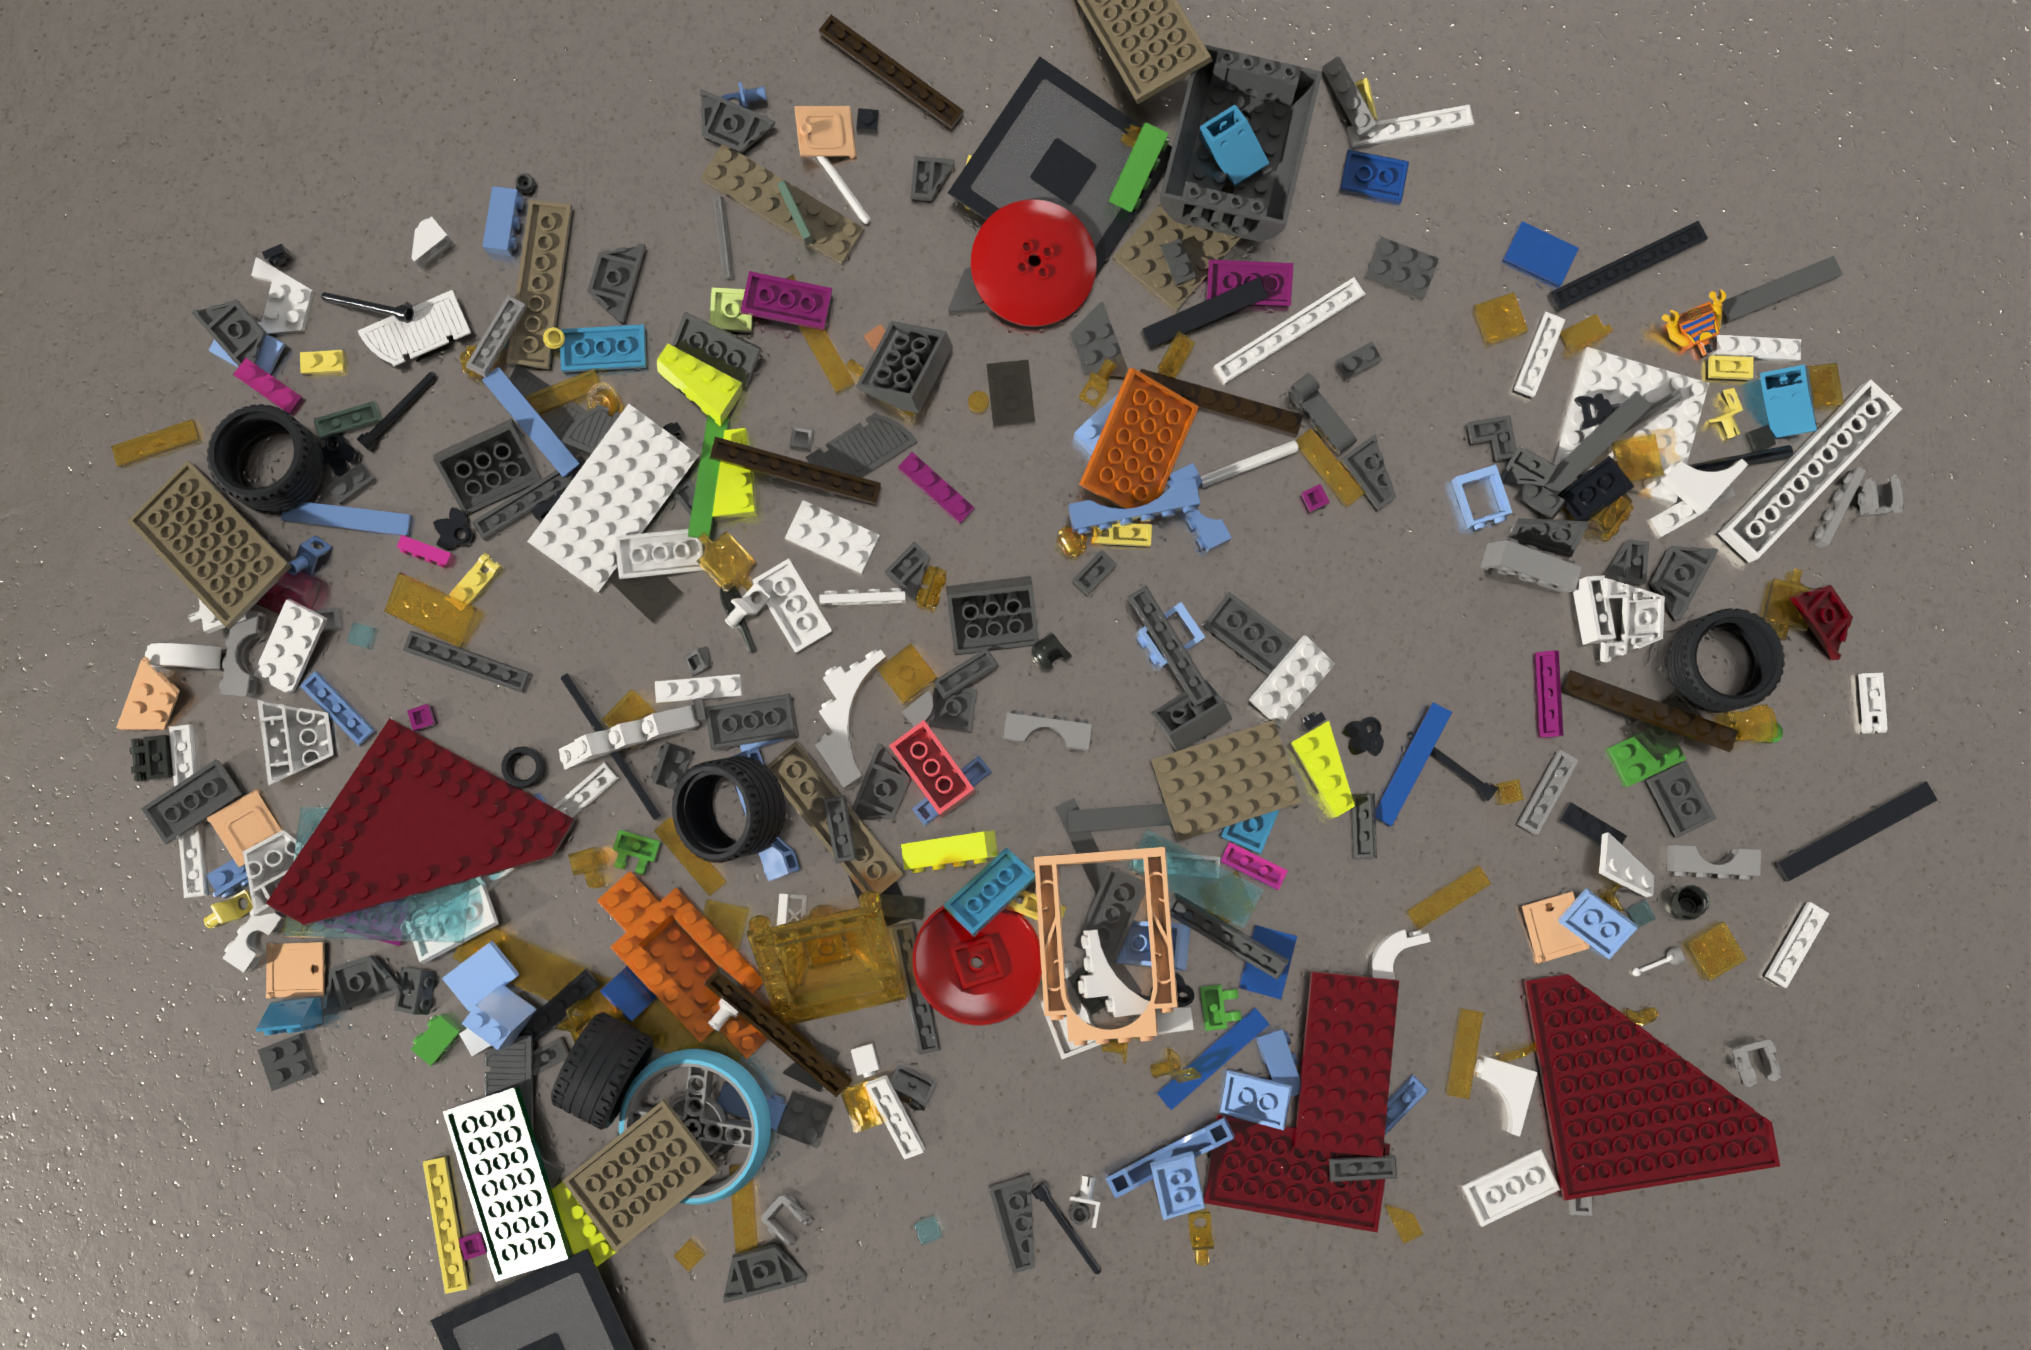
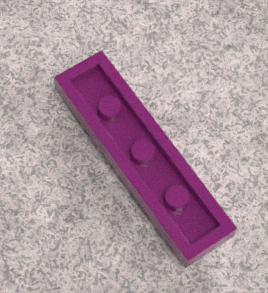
M913 452L898 466L901 472L958 523L961 524L975 509L974 506Z
M1559 651L1536 652L1540 738L1561 737L1564 734Z

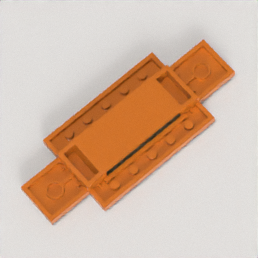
M629 871L597 900L626 932L610 948L699 1043L715 1030L708 1022L721 1008L719 1006L721 998L704 985L706 979L718 966H721L752 994L765 983L762 977L677 888H674L659 902L635 875ZM689 935L698 943V945L689 937ZM707 954L716 962V964L707 956ZM738 1015L736 1018L730 1016L719 1030L746 1060L768 1040L741 1015Z

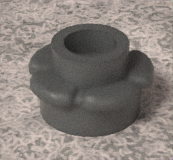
M521 173L515 179L516 189L520 193H530L533 191L536 181L530 174Z
M1084 1203L1073 1204L1069 1211L1070 1219L1077 1225L1088 1222L1091 1216L1089 1207Z

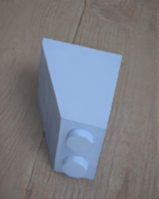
M500 984L473 1007L462 1024L495 1049L500 1050L513 1044L537 1009L505 985Z

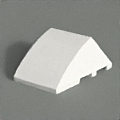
M257 700L268 786L334 756L327 712Z
M284 830L243 851L255 917L279 912L268 906L266 902L304 847V845Z

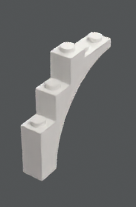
M876 649L865 656L866 660L861 663L858 661L847 668L849 671L846 673L841 666L838 668L834 666L825 672L826 676L823 677V680L837 700L833 702L830 699L821 705L822 710L819 713L833 733L829 735L827 732L817 739L818 743L815 746L845 789L863 777L855 763L850 746L849 724L851 710L863 682L875 668L887 659L882 650L878 652Z
M694 705L653 713L640 720L621 723L607 730L585 734L575 739V742L559 749L560 760L563 763L564 769L573 768L595 758L640 743L691 730L699 726Z
M1084 930V935L1081 936V944L1086 952L1084 968L1088 971V975H1080V981H1078L1079 993L1082 994V998L1108 996L1105 1006L1107 1013L1111 1017L1135 1015L1133 1022L1136 1021L1144 1013L1150 1001L1141 998L1128 989L1115 975L1102 951L1098 931ZM1191 1007L1173 1008L1174 1012L1160 1013V1009H1157L1158 1034L1194 1030Z

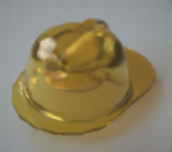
M600 382L590 387L587 393L588 411L595 408L597 404L609 408L608 416L614 417L615 412L622 413L625 407L611 385Z

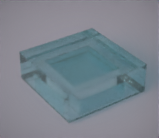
M353 622L347 643L370 649L376 628Z
M1646 899L1625 909L1630 920L1638 928L1656 919Z
M935 1216L914 1223L921 1245L942 1238V1233Z

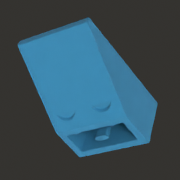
M1233 105L1200 126V141L1234 186L1269 165V161L1251 126L1236 105Z
M1804 364L1760 373L1765 407L1774 439L1817 431L1809 368Z
M322 997L271 1002L256 1027V1032L264 1031V1035H274L284 1032L294 1033L315 1029L316 1024L323 1023Z

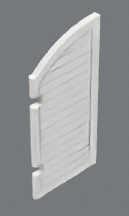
M453 290L413 306L414 316L410 323L401 322L392 315L358 330L361 339L367 347L378 357L391 363L393 367L404 363L405 359L403 356L407 354L413 359L449 343L447 337L451 335L457 340L471 334Z

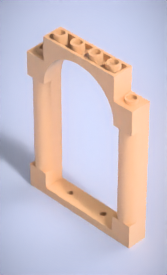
M1158 847L1034 857L1044 1015L1050 1016L1051 1020H1063L1064 1015H1067L1068 1042L1074 1041V1046L1087 1045V1040H1096V1044H1108L1109 1039L1118 1038V1043L1131 1042V1037H1140V1041H1154L1153 1036H1159L1157 1009H1160V1013L1174 1012L1173 1008L1178 1007L1166 848ZM1144 859L1153 978L1151 1000L1144 1013L1130 1025L1113 1030L1101 1029L1083 1020L1074 1010L1068 996L1065 980L1059 866Z

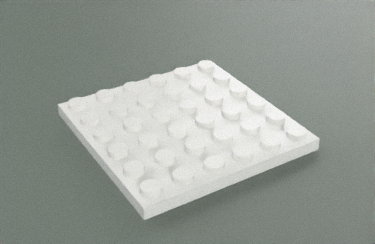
M1587 347L1583 354L1553 464L1557 466L1598 427V424L1587 430L1580 431V424L1584 419L1582 408L1574 401L1576 397L1588 396L1593 398L1596 394L1601 393L1604 399H1608L1612 405L1623 403L1633 392L1638 391L1650 405H1653V403L1655 404V402L1662 400V398L1669 394L1671 395V393L1679 389L1684 399L1619 436L1578 475L1583 476L1610 456L1635 486L1629 491L1675 504L1678 495L1661 481L1666 475L1663 471L1671 463L1675 465L1683 461L1687 464L1709 383ZM1590 405L1592 418H1595V409Z

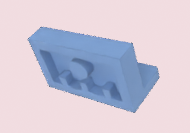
M234 859L206 875L216 891L213 893L214 897L226 899L235 894V889L238 887L249 885L245 865L239 868Z

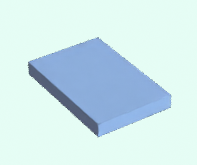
M266 334L256 365L271 375L286 344ZM214 339L208 351L237 366Z
M1585 888L1558 919L1560 924L1608 959H1611L1638 929L1634 922L1588 888Z
M492 940L442 979L470 1012L477 1003L500 984H508L519 973Z
M1228 1070L1220 1114L1284 1130L1293 1086Z
M1193 1151L1150 1163L1163 1220L1206 1208Z

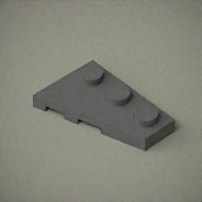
M1375 434L1342 457L1340 461L1375 508L1380 510L1394 500L1396 494L1389 473H1387L1383 461L1384 458L1382 452H1380Z

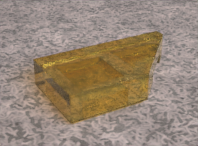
M1535 1042L1497 1052L1498 1059L1502 1062H1508L1526 1057L1529 1053L1536 1052Z
M1389 1204L1384 1205L1404 1244L1423 1235L1413 1213Z

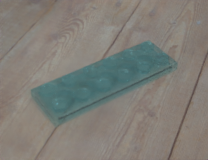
M1147 829L1137 849L1166 848L1169 890L1245 928L1264 889ZM1144 859L1131 860L1128 868L1145 877Z

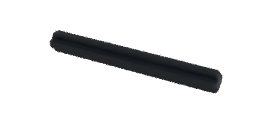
M1791 445L1694 463L1689 466L1700 471L1716 472L1728 469L1741 459L1748 465L1788 458L1793 455V449Z

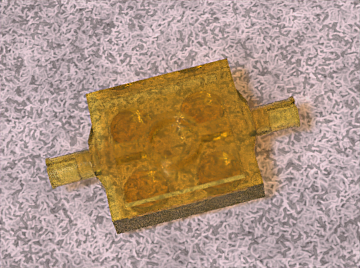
M727 531L715 541H712L703 532L697 539L706 548L703 555L696 562L725 592H728L738 582L749 591L754 584L749 581L746 575L756 561Z
M1793 569L1791 581L1775 578L1771 582L1763 618L1765 621L1780 627L1778 637L1782 641H1786L1789 629L1807 631L1808 628L1807 623L1790 600L1791 596L1813 589L1800 583L1803 570Z

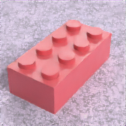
M924 720L889 745L941 818L976 794L973 786Z

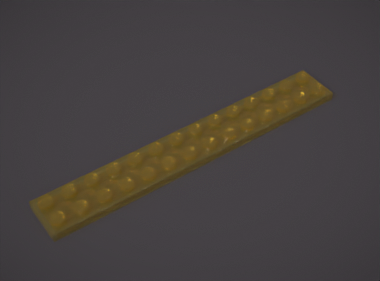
M495 927L460 944L453 956V959L464 962L493 940L519 973L509 984L548 1001L586 969L579 964ZM588 969L601 985L572 1010L573 1012L589 1019L605 1012L622 1023L630 1025L631 1028H636L641 1033L651 1036L653 1047L668 1054L685 1049H705L723 1054L739 1063L742 1055L720 1031L714 1030L699 1043L658 999L651 1003L630 1023L600 992L612 979Z

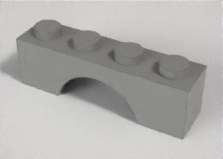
M248 611L246 613V620L236 623L230 629L229 635L226 637L227 653L222 662L224 673L219 683L221 694L254 698L257 677L246 669L243 654L251 640L263 635L266 614L259 611Z
M1011 710V713L1006 714L1003 740L1025 742L1032 732L1048 728L1055 730L1063 737L1067 748L1089 750L1092 724H1088L1086 719L1075 718V722L1066 721L1067 717L1054 715V719L1045 718L1046 714L1033 712L1032 716L1024 715V711Z
M1667 845V871L1674 872V876L1688 877V873H1696V877L1709 878V874H1717V878L1731 879V875H1739V880H1753V876H1761V850L1732 849L1729 856L1723 862L1714 865L1705 861L1700 856L1696 846Z

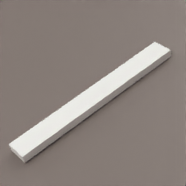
M1355 277L1214 365L1213 368L1223 383L1227 384L1363 298L1366 293Z
M192 724L169 727L174 786L197 772L194 727ZM201 822L179 837L184 898L209 895Z
M604 762L555 804L553 808L575 818L619 780L620 777L607 762ZM516 868L500 871V873L485 877L481 876L475 879L481 885L486 886L489 892Z

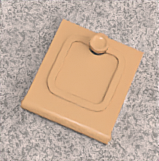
M851 106L794 107L800 157H857Z
M257 789L207 817L208 822L212 824L239 868L245 865L243 851L282 831Z
M1573 891L1522 906L1537 964L1590 949L1588 943L1558 921L1559 917L1575 901Z
M325 942L266 943V998L325 996Z

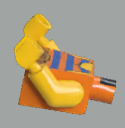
M1719 289L1717 298L1716 292L1711 291L1709 293L1710 299L1714 301L1712 304L1709 301L1680 315L1673 310H1670L1671 316L1664 314L1662 320L1668 322L1667 330L1670 340L1686 350L1698 346L1702 356L1714 352L1715 349L1710 340L1720 333L1722 302L1726 299V293Z

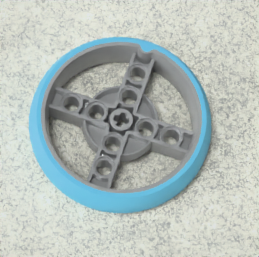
M685 1049L671 1052L648 1064L628 1088L619 1116V1135L654 1108L642 1106L645 1094L653 1082L671 1070L688 1067L686 1095L677 1098L670 1104L708 1156L718 1151L722 1144L749 1148L745 1161L731 1176L714 1184L700 1185L679 1202L693 1205L713 1203L738 1192L750 1182L761 1167L771 1137L769 1107L756 1080L742 1065L733 1059L705 1049ZM713 1073L724 1078L736 1089L747 1107L751 1122L728 1119L721 1105L711 1097ZM696 1078L703 1081V1087L697 1085ZM694 1100L700 1102L701 1109H697L694 1106ZM692 1123H695V1127H698L697 1130H694V1127L691 1126ZM713 1125L720 1129V1134H716L713 1131ZM734 1128L740 1130L741 1137H737L734 1134Z

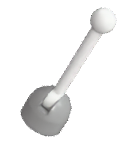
M1677 946L1667 952V958L1640 969L1634 968L1632 973L1638 977L1642 972L1669 962L1673 965H1680L1685 963L1686 960L1681 949Z

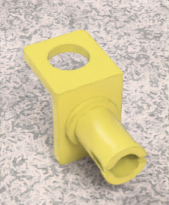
M1728 388L1723 390L1730 410L1709 419V423L1721 421L1727 438H1732L1736 434H1741L1734 416L1742 411L1743 408L1735 389Z
M248 890L241 891L229 900L212 904L213 913L204 917L205 925L212 929L218 924L238 920L251 912L253 904ZM240 898H245L247 901V908L245 910L239 907Z

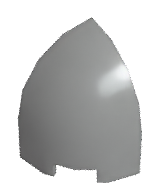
M929 690L914 698L900 711L915 727L923 720L925 721L931 714L933 697Z

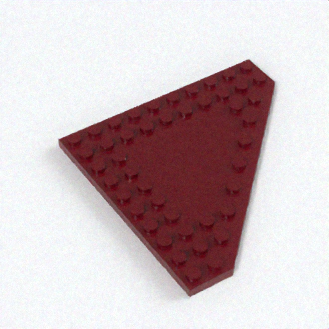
M389 718L266 904L304 926L326 919L330 920L345 916L347 913L363 911L387 902L399 901L416 894L435 891L441 887L453 886L470 881V879L493 875L506 869H514L529 865L535 861L553 858L575 823V819Z
M1569 974L1524 980L1563 1200L1780 1167L1773 1124L1766 1117L1760 1115L1744 1101L1705 1075L1700 1069L1683 1059L1667 1045L1628 1019L1623 1013L1606 1003L1601 997L1587 987H1584Z

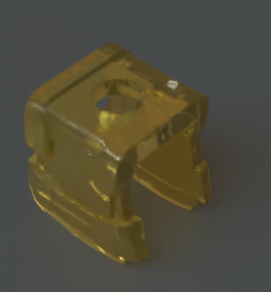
M1759 704L1751 707V710L1743 712H1728L1731 728L1738 730L1735 742L1755 739L1756 742L1772 743L1773 739L1777 737V718L1774 709L1770 708L1768 704Z

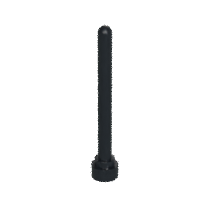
M326 292L321 294V298L324 301L393 315L399 321L410 323L414 316L413 308L407 305L392 307Z
M429 372L369 433H362L357 440L370 451L375 446L376 438L435 380L436 374Z
M1410 731L1408 733V738L1410 740H1413L1416 733L1414 731ZM1433 748L1432 756L1479 789L1478 792L1486 801L1492 798L1498 787L1492 783L1482 782L1439 749Z
M1045 1181L1040 1183L1031 1191L1036 1199L1045 1203L1093 1273L1100 1274L1101 1267L1051 1198L1050 1187Z

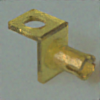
M1105 359L1097 374L1092 372L1089 374V380L1081 391L1079 398L1096 408L1109 389L1107 380L1117 365L1111 360ZM1090 388H1095L1099 392L1098 397L1094 400L1089 399L1086 395L1087 390Z
M1610 879L1613 886L1596 893V895L1604 899L1605 902L1617 911L1622 912L1624 908L1621 906L1615 893L1623 885Z
M581 999L566 1010L568 1017L556 1026L557 1030L569 1031L574 1044L582 1033L583 1026L591 1020L585 1003ZM577 1008L581 1009V1016L574 1015Z
M1109 1039V1043L1103 1045L1111 1046H1103L1102 1052L1119 1053L1123 1056V1064H1126L1129 1042L1118 1043V1040Z
M1167 1049L1168 1061L1151 1065V1069H1154L1151 1070V1074L1155 1079L1170 1074V1077L1178 1083L1202 1077L1201 1073L1195 1068L1181 1070L1179 1055L1172 1049Z
M1191 1212L1189 1213V1236L1192 1250H1195L1196 1254L1195 1263L1205 1266L1209 1264V1249H1214L1211 1232V1213ZM1197 1218H1204L1206 1220V1225L1203 1228L1195 1227L1194 1221Z

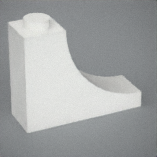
M1741 459L1728 469L1718 472H1705L1694 469L1680 461L1675 465L1671 463L1663 471L1666 475L1661 481L1696 513L1701 514L1712 505L1748 464Z
M1482 1055L1481 1060L1478 1059L1475 1065L1476 1077L1484 1079L1500 1093L1508 1114L1507 1132L1520 1136L1537 1072Z

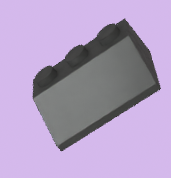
M1206 679L1205 682L1214 694L1211 698L1195 707L1187 693L1184 692L1151 712L1176 751L1187 748L1232 720L1225 702Z

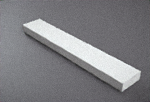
M1464 105L1377 121L1378 127L1362 138L1357 135L1353 126L1347 128L1350 147L1355 149L1474 126L1471 106Z

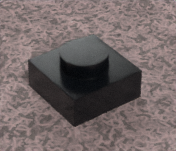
M858 108L857 131L878 133L879 110Z
M282 244L262 252L265 260L272 266L281 265L287 259L292 258L289 250Z
M1312 712L1304 717L1305 722L1301 726L1306 732L1326 720L1322 712L1317 715L1315 712Z

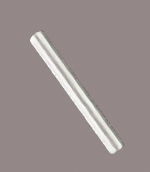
M1293 440L1200 476L1203 481L1201 486L1205 488L1293 454L1299 450L1298 444Z

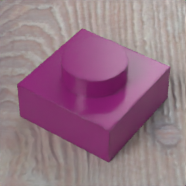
M1321 484L1300 494L1310 513L1330 503Z
M430 704L407 710L413 731L436 725Z
M480 1231L459 1239L465 1261L487 1253Z

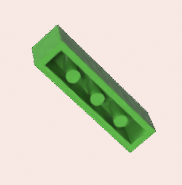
M1147 122L1144 123L1108 202L1130 213L1133 209H1138L1142 198L1139 197L1142 189L1146 191L1151 179L1148 176L1151 170L1155 171L1161 159L1157 157L1161 150L1165 151L1170 141L1167 138L1169 133Z

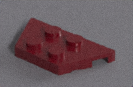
M1824 585L1791 596L1790 600L1832 660H1839L1841 654L1838 653L1840 644L1846 641L1847 631L1853 616L1832 585Z

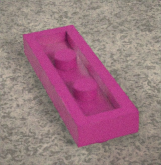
M247 358L243 360L233 374L287 413H290L301 398L299 394Z
M1228 842L1220 859V862L1276 890L1280 889L1288 870L1231 842Z

